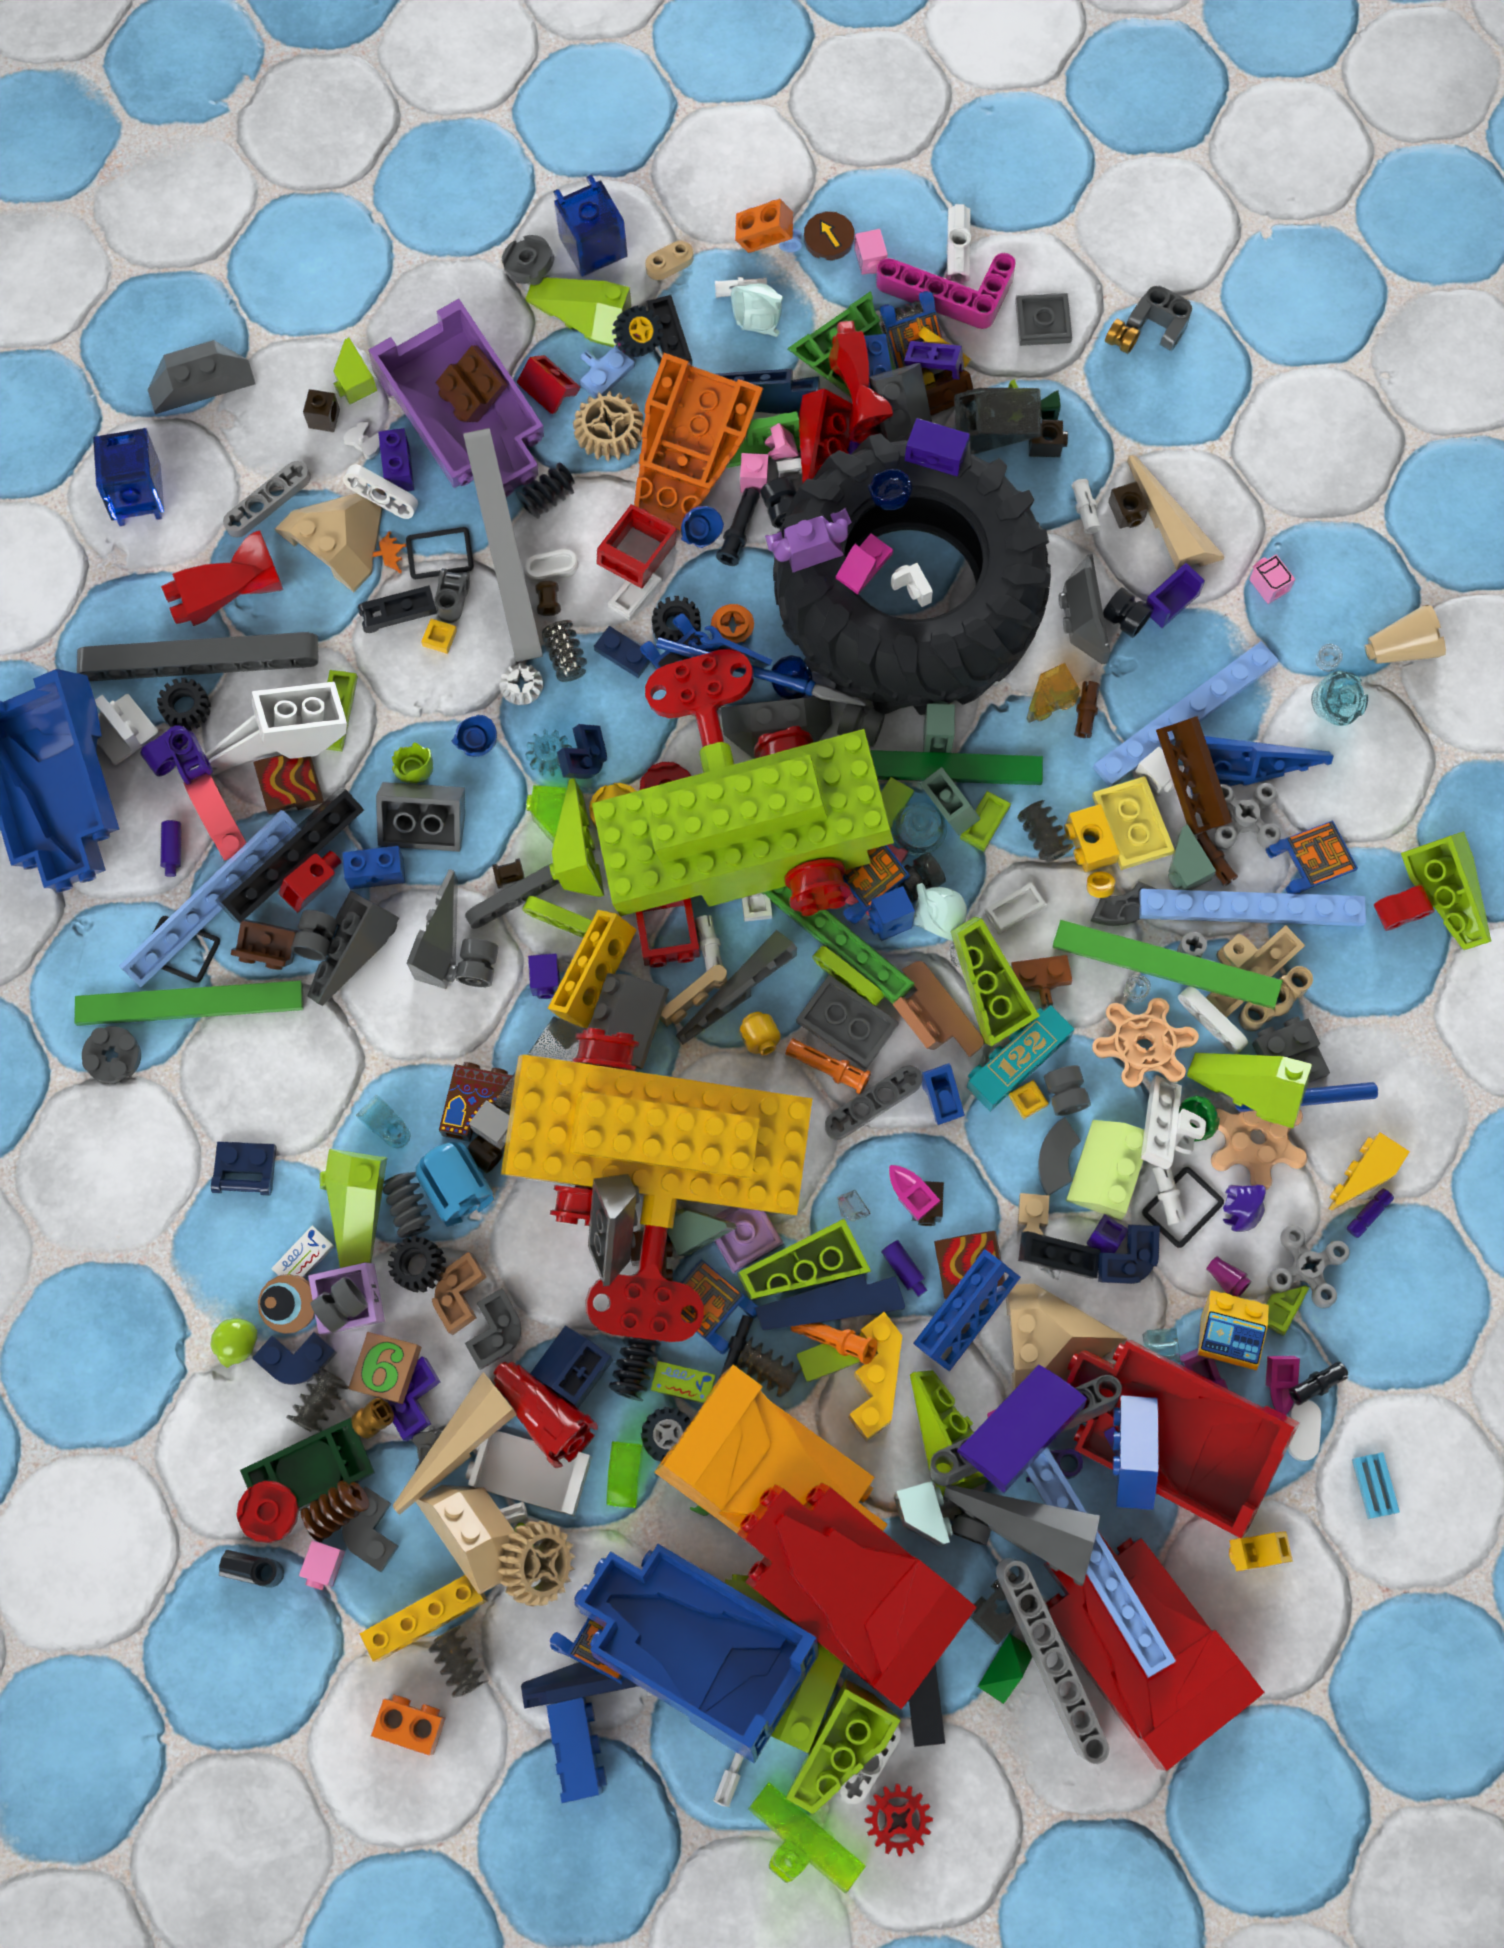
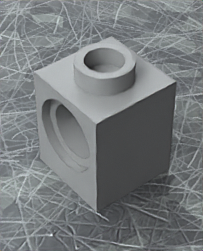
M486 1100L469 1125L473 1132L501 1150L506 1143L509 1115Z

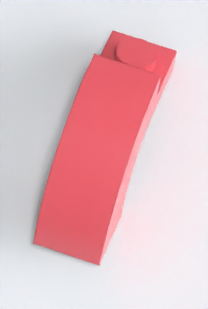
M206 773L192 779V782L188 785L183 782L197 813L223 860L230 859L247 842L232 817L211 774L208 775Z

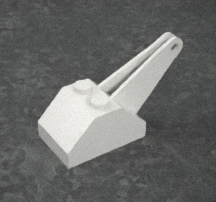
M335 682L252 691V706L255 714L205 755L211 767L214 768L212 769L213 774L211 776L276 751L290 759L319 755L346 734L347 722Z

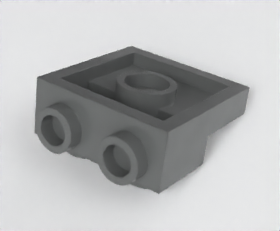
M1295 1017L1284 1022V1028L1275 1031L1273 1027H1269L1257 1033L1258 1038L1252 1043L1257 1055L1284 1056L1312 1064L1308 1083L1330 1074L1318 1048L1320 1041L1309 1018L1301 1021L1299 1017Z

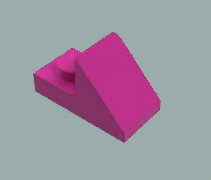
M870 534L860 547L855 544L851 548L836 575V579L856 594H859L893 555V549L873 534Z

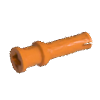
M792 1038L787 1046L786 1055L833 1077L832 1080L837 1084L843 1083L856 1089V1093L859 1095L862 1094L870 1079V1071L864 1072L850 1065V1061L846 1059L841 1061L834 1059L795 1038Z
M821 1322L790 1327L792 1332L836 1348L840 1355H851L858 1358L865 1365L873 1360L877 1351V1341L874 1338L869 1337L865 1339L856 1335L850 1329L842 1331Z

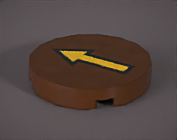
M825 211L816 214L807 222L804 228V243L806 249L814 257H822L833 261L844 257L850 252L854 243L855 230L851 221L844 215Z

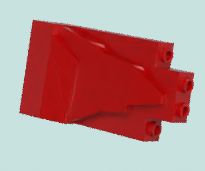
M1132 1340L1126 1341L1125 1345L1119 1344L1113 1356V1360L1117 1361L1115 1365L1087 1350L1081 1351L1079 1355L1075 1353L1067 1368L1071 1373L1066 1382L1072 1387H1079L1100 1376L1111 1375L1119 1380L1122 1387L1121 1395L1158 1398V1479L1156 1494L1242 1538L1249 1530L1300 1422L1267 1405L1261 1407ZM1109 1389L1099 1390L1100 1394L1104 1397L1114 1396ZM1121 1395L1116 1405L1117 1408H1120ZM1114 1408L1086 1421V1426L1081 1424L1074 1437V1441L1078 1442L1074 1449L1075 1451L1113 1470V1456L1115 1454L1103 1432L1113 1427L1118 1431L1119 1426H1113Z
M821 1482L819 1486L813 1487L807 1494V1502L804 1505L784 1488L776 1484L773 1488H768L759 1499L760 1504L753 1513L747 1514L741 1521V1529L737 1533V1535L764 1556L762 1561H757L751 1567L746 1583L797 1626L817 1637V1642L879 1694L902 1710L977 1607L921 1560L909 1554L830 1486Z
M1100 1534L1176 1662L1148 1678L1087 1574L1083 1586L1074 1583V1579L1059 1569L1055 1571L1050 1568L1048 1562L1044 1563L1045 1568L1066 1594L1062 1597L1058 1593L1045 1604L1061 1640L1154 1766L1159 1770L1168 1771L1265 1692L1216 1630H1211L1142 1538L1133 1541L1130 1537L1116 1548L1119 1551V1554L1116 1555Z

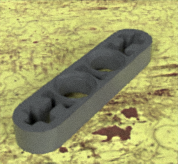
M547 865L475 905L465 913V918L472 929L480 928L525 903L528 896L536 897L560 882L553 879L550 866Z
M904 1066L832 1112L825 1121L827 1135L835 1140L843 1139L915 1093L922 1083L920 1070L914 1066ZM907 1073L908 1076L915 1075L914 1085L911 1086L910 1083L904 1084L900 1089L903 1093L899 1094L897 1086L892 1081L895 1080L896 1084L899 1085L904 1081V1074ZM881 1088H889L892 1090L894 1097L889 1102H883L877 1096L878 1091ZM856 1104H867L870 1113L866 1117L856 1116L853 1111ZM848 1111L851 1120L855 1124L851 1125L849 1120L843 1124L842 1132L838 1129L832 1130L833 1120L836 1119L837 1122L843 1121L847 1117L844 1112Z

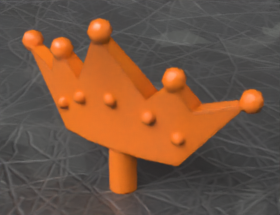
M388 531L387 535L379 542L381 551L372 552L373 557L382 556L384 565L398 571V573H402V570L396 564L399 560H402V557H397L396 555L403 547H406V544H394L393 542L397 538H389L391 531Z

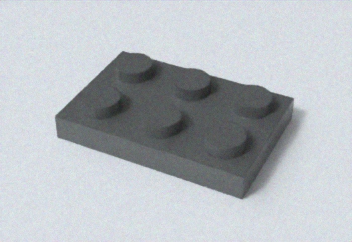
M828 975L796 1019V1023L865 1070H867L899 1025L897 1020L830 975Z

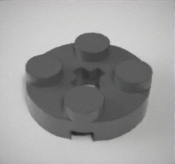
M526 235L523 236L524 240L518 243L514 240L506 247L502 255V264L508 278L521 284L530 283L531 285H538L552 268L555 257L548 242L543 237ZM532 256V259L530 261H523L524 259H529Z
M116 1026L96 1028L86 1040L82 1049L83 1067L95 1080L105 1084H116L127 1076L130 1077L136 1072L141 1061V1049L137 1040L129 1031ZM115 1048L118 1057L112 1058L110 1062H107L106 1052Z

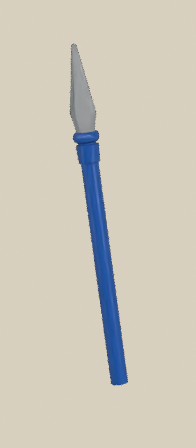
M661 637L658 638L656 648L689 658L710 653ZM751 665L754 677L792 688L803 694L806 692L807 696L814 695L822 700L866 706V703L827 685L816 684L813 680L808 682L806 679L794 678ZM738 668L735 670L736 672L742 674L746 673L745 668Z

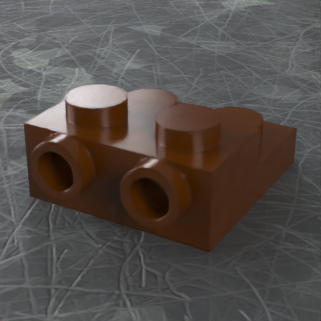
M471 345L457 364H450L435 382L440 388L438 391L439 396L444 401L450 402L455 408L453 411L454 416L462 422H478L508 386L478 345Z

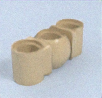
M1296 966L1287 975L1280 978V980H1283L1279 992L1282 1003L1276 1004L1275 1009L1248 1002L1238 1017L1241 1027L1247 1031H1256L1273 1017L1288 1013L1296 999L1302 997L1312 985L1313 975L1310 970L1302 966ZM1291 978L1300 979L1303 987L1295 986ZM1248 1011H1256L1260 1016V1020L1251 1019Z

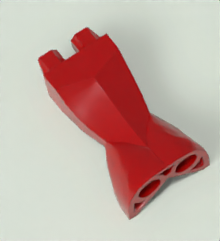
M854 321L839 322L837 325L838 333L832 339L833 346L829 355L831 369L842 378L851 393L853 406L849 419L850 440L862 443L868 436L880 434L875 426L893 415L892 406L884 397L869 388V360L863 331L855 330Z
M260 530L251 533L244 539L230 563L204 564L173 573L174 580L161 586L168 603L180 598L182 599L183 603L170 607L175 623L180 624L191 621L193 626L206 622L214 613L240 594H264L283 590Z

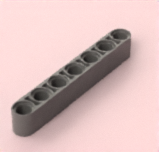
M1104 1375L1076 1387L1075 1389L1087 1398L1085 1404L1087 1408L1081 1410L1061 1433L1116 1407L1122 1390L1119 1380L1114 1376ZM1109 1389L1114 1396L1104 1397L1100 1394L1099 1390ZM968 1438L941 1449L932 1456L929 1474L935 1484L947 1486L978 1472L972 1464L957 1452ZM940 1463H946L952 1470L948 1473H941L936 1469V1466Z

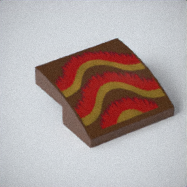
M278 755L253 762L269 815L296 807L297 810H302L324 802L311 756L290 759L284 755Z
M996 1231L980 1232L934 1241L945 1299L948 1298L984 1249L1002 1261ZM1004 1274L999 1279L997 1287L1005 1282Z

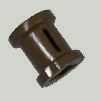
M554 581L537 583L535 585L539 599L537 613L542 616H553L560 613L561 605L557 599L558 583Z
M520 858L515 859V862L500 866L492 864L498 889L503 888L505 884L517 882L525 878Z

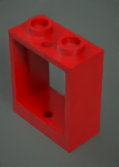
M630 504L597 548V565L642 589L676 544L677 528L667 521L656 518L647 510ZM632 527L661 542L646 564L616 549Z
M691 898L636 912L644 966L650 965L652 968H659L667 965V962L689 963L694 961L695 958L700 957ZM684 906L691 943L649 950L643 912Z

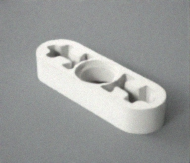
M351 465L343 477V482L347 488L400 518H411L418 507V501L414 495L363 466ZM375 488L383 490L387 495L379 494Z
M1188 986L1178 995V999L1184 1008L1229 1051L1238 1054L1248 1045V1040L1244 1034L1196 988Z
M897 1726L893 1733L895 1736L894 1740H890L885 1748L888 1749L885 1756L881 1752L876 1754L879 1758L878 1767L873 1771H867L864 1768L860 1771L862 1774L871 1777L869 1783L862 1779L859 1784V1789L862 1791L861 1795L854 1794L850 1798L847 1796L848 1789L845 1787L846 1783L841 1786L840 1794L847 1803L858 1804L866 1798L900 1741L901 1731L899 1726ZM854 1774L847 1782L853 1784L858 1775Z

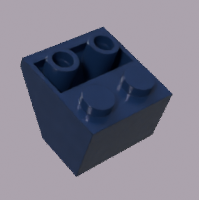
M565 1325L530 1374L545 1386L551 1388L567 1402L579 1408L610 1366L613 1359L611 1355Z

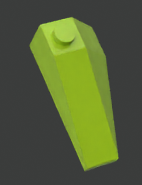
M543 277V281L540 284H530L525 298L526 302L547 315L560 319L568 328L578 330L591 342L610 347H617L618 342L614 343L613 340L617 338L616 335H612V330L616 328L613 326L614 321L618 319L616 317L623 313V311L631 308L632 305L630 287L600 280Z
M572 778L568 782L552 848L553 863L549 865L553 879L558 880L564 890L602 897L604 896L600 866L596 864L592 852L596 848L587 827L590 826L584 795L575 778Z
M1463 831L1402 852L1401 856L1410 880L1415 886L1423 885L1432 906L1444 920L1443 924L1462 949L1467 950L1491 942L1474 857L1465 832Z
M1195 1053L1187 1077L1215 1093L1223 1092L1233 1098V1103L1240 1107L1246 1105L1257 1112L1256 1116L1265 1121L1294 1128L1307 1090L1312 1064L1284 1056Z
M933 1370L918 1371L910 1374L929 1470L931 1458L936 1452L968 1438L974 1433L970 1428L973 1422L968 1416L964 1418L954 1406L955 1398ZM940 1463L936 1466V1469L941 1473H948L952 1470L946 1463ZM978 1471L950 1485L974 1489L989 1482V1480ZM935 1484L936 1487L940 1488L943 1497L946 1486Z
M818 1642L819 1655L771 1735L806 1753H809L844 1665Z

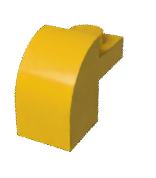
M1286 1531L1229 1540L1231 1546L1229 1548V1557L1232 1564L1235 1565L1237 1572L1293 1562Z

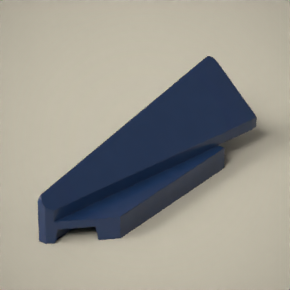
M792 369L716 373V375L736 382L740 379L762 387L763 391L755 412L782 414L797 412V415H799L803 395L820 390L819 376L793 380Z
M864 1274L756 1307L755 1310L762 1330H771L905 1309V1303L896 1276L867 1285Z
M577 1662L523 1682L521 1684L524 1709L639 1686L627 1678L620 1684L594 1669Z

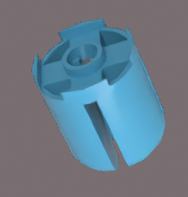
M449 1142L433 1148L421 1158L416 1166V1178L447 1227L462 1223L461 1217L469 1215L476 1209L478 1213L481 1212L494 1200L492 1196L494 1195L493 1190L467 1147L460 1142Z

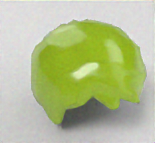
M414 742L410 747H400L397 751H394L392 771L402 782L408 784L422 783L432 774L433 758L429 748H424Z
M233 1318L224 1320L211 1335L210 1346L213 1354L217 1355L219 1362L226 1368L239 1364L253 1353L258 1332L253 1323L245 1319Z

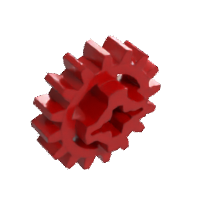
M899 1783L895 1784L893 1792H890L884 1786V1795L882 1797L875 1793L872 1795L876 1801L875 1806H866L872 1812V1816L864 1818V1822L873 1826L867 1831L868 1836L877 1835V1839L874 1842L876 1847L882 1843L886 1844V1854H889L892 1848H896L898 1856H902L903 1848H907L913 1854L915 1853L913 1844L917 1842L921 1846L925 1845L921 1838L922 1834L931 1835V1831L925 1827L926 1823L933 1821V1817L925 1816V1811L930 1808V1805H921L920 1801L923 1795L918 1793L912 1796V1787L909 1785L905 1792L901 1791ZM896 1797L908 1799L902 1806H892L888 1801ZM880 1809L885 1813V1825L881 1830L878 1827L877 1821ZM916 1809L919 1813V1826L917 1830L912 1826V1814ZM906 1811V1815L903 1818L906 1822L905 1826L896 1825L892 1827L891 1824L894 1821L891 1817L892 1813L901 1814ZM895 1834H905L909 1838L902 1842L889 1840Z

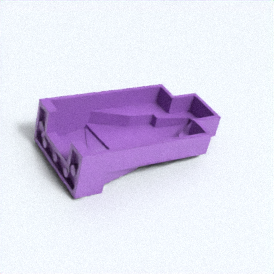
M457 299L436 311L437 324L397 346L390 337L368 349L372 370L388 396H394L453 488L459 485L465 486L474 479L463 433L490 428L505 496L508 497L515 488L522 484L524 486L530 484L539 475L538 464L527 449V446H535L542 440V437H544V426L460 299ZM471 345H478L508 386L478 422H462L454 416L453 411L455 408L450 402L444 401L439 396L438 391L440 388L435 382L450 364H457Z

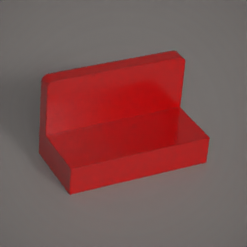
M545 355L529 357L517 380V384L551 414L557 412L564 397L576 396L581 388Z

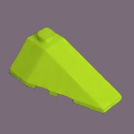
M329 1149L325 1183L340 1268L361 1263H372L387 1164L386 1157Z
M845 1679L786 1795V1799L814 1814L841 1789L843 1784L854 1774H858L869 1760L886 1748L901 1718L873 1693Z

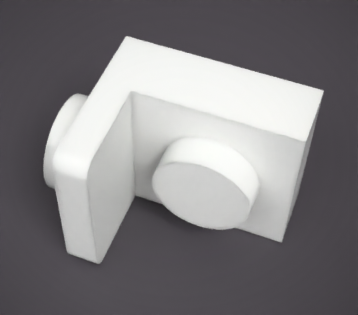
M801 450L800 458L795 459L791 457L777 462V479L787 477L793 482L802 480Z
M918 563L911 566H901L892 574L891 586L893 590L907 585L911 598L913 600L917 599L921 607L932 603L933 590Z

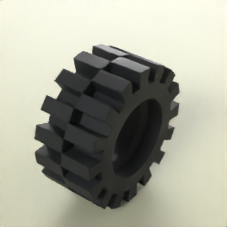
M674 596L675 601H671L670 597L665 598V604L662 601L658 603V608H654L652 615L653 633H655L657 641L661 637L677 642L684 636L679 630H671L667 627L666 621L673 615L685 614L696 631H701L700 612L695 607L693 601L688 603V598L686 597L679 601V596Z
M181 678V683L177 679H173L174 685L172 686L166 683L164 685L166 691L160 690L159 695L161 698H157L158 710L170 727L183 726L188 731H192V725L196 729L201 727L198 722L201 720L205 723L207 721L205 715H210L211 712L208 708L211 707V702L203 687L193 679H190L188 682L186 678ZM186 696L194 699V705L189 711L184 713L175 711L174 705L178 699Z
M411 1236V1240L407 1237L402 1239L404 1245L397 1243L394 1246L398 1249L397 1253L392 1251L390 1253V1256L394 1258V1261H388V1266L393 1268L389 1271L390 1276L394 1277L395 1283L412 1292H427V1287L433 1289L436 1287L434 1281L440 1282L443 1278L439 1276V1272L445 1273L446 1267L442 1266V1263H446V1258L442 1256V1249L424 1237ZM416 1254H423L426 1258L424 1269L417 1275H411L408 1270L410 1260Z

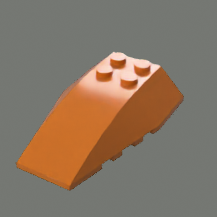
M664 353L645 403V421L642 429L643 439L639 456L640 466L634 506L647 510L651 515L662 521L669 522L673 527L681 531L684 516L693 508L701 506L745 440L763 388L740 379L736 382L696 368L689 361Z

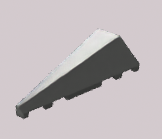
M776 930L677 1033L676 1037L682 1045L750 998L752 987L796 957L797 947L795 944Z
M953 1485L946 1486L943 1500L954 1502L965 1509V1514L972 1518L976 1516L987 1523L989 1529L1028 1554H1036L1047 1561L1050 1568L1055 1571L1061 1570L1072 1577L1074 1583L1083 1586L1100 1519L1099 1515Z

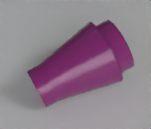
M1218 1256L1206 1268L1222 1289L1232 1296L1240 1297L1252 1282L1247 1278V1273L1221 1260Z

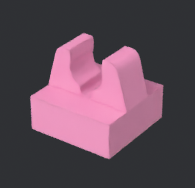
M780 423L770 428L772 434L765 440V445L770 449L774 448L768 452L772 459L779 460L785 457L795 458L799 456L791 432Z

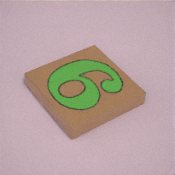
M367 1332L348 1389L403 1404L422 1347L417 1344Z

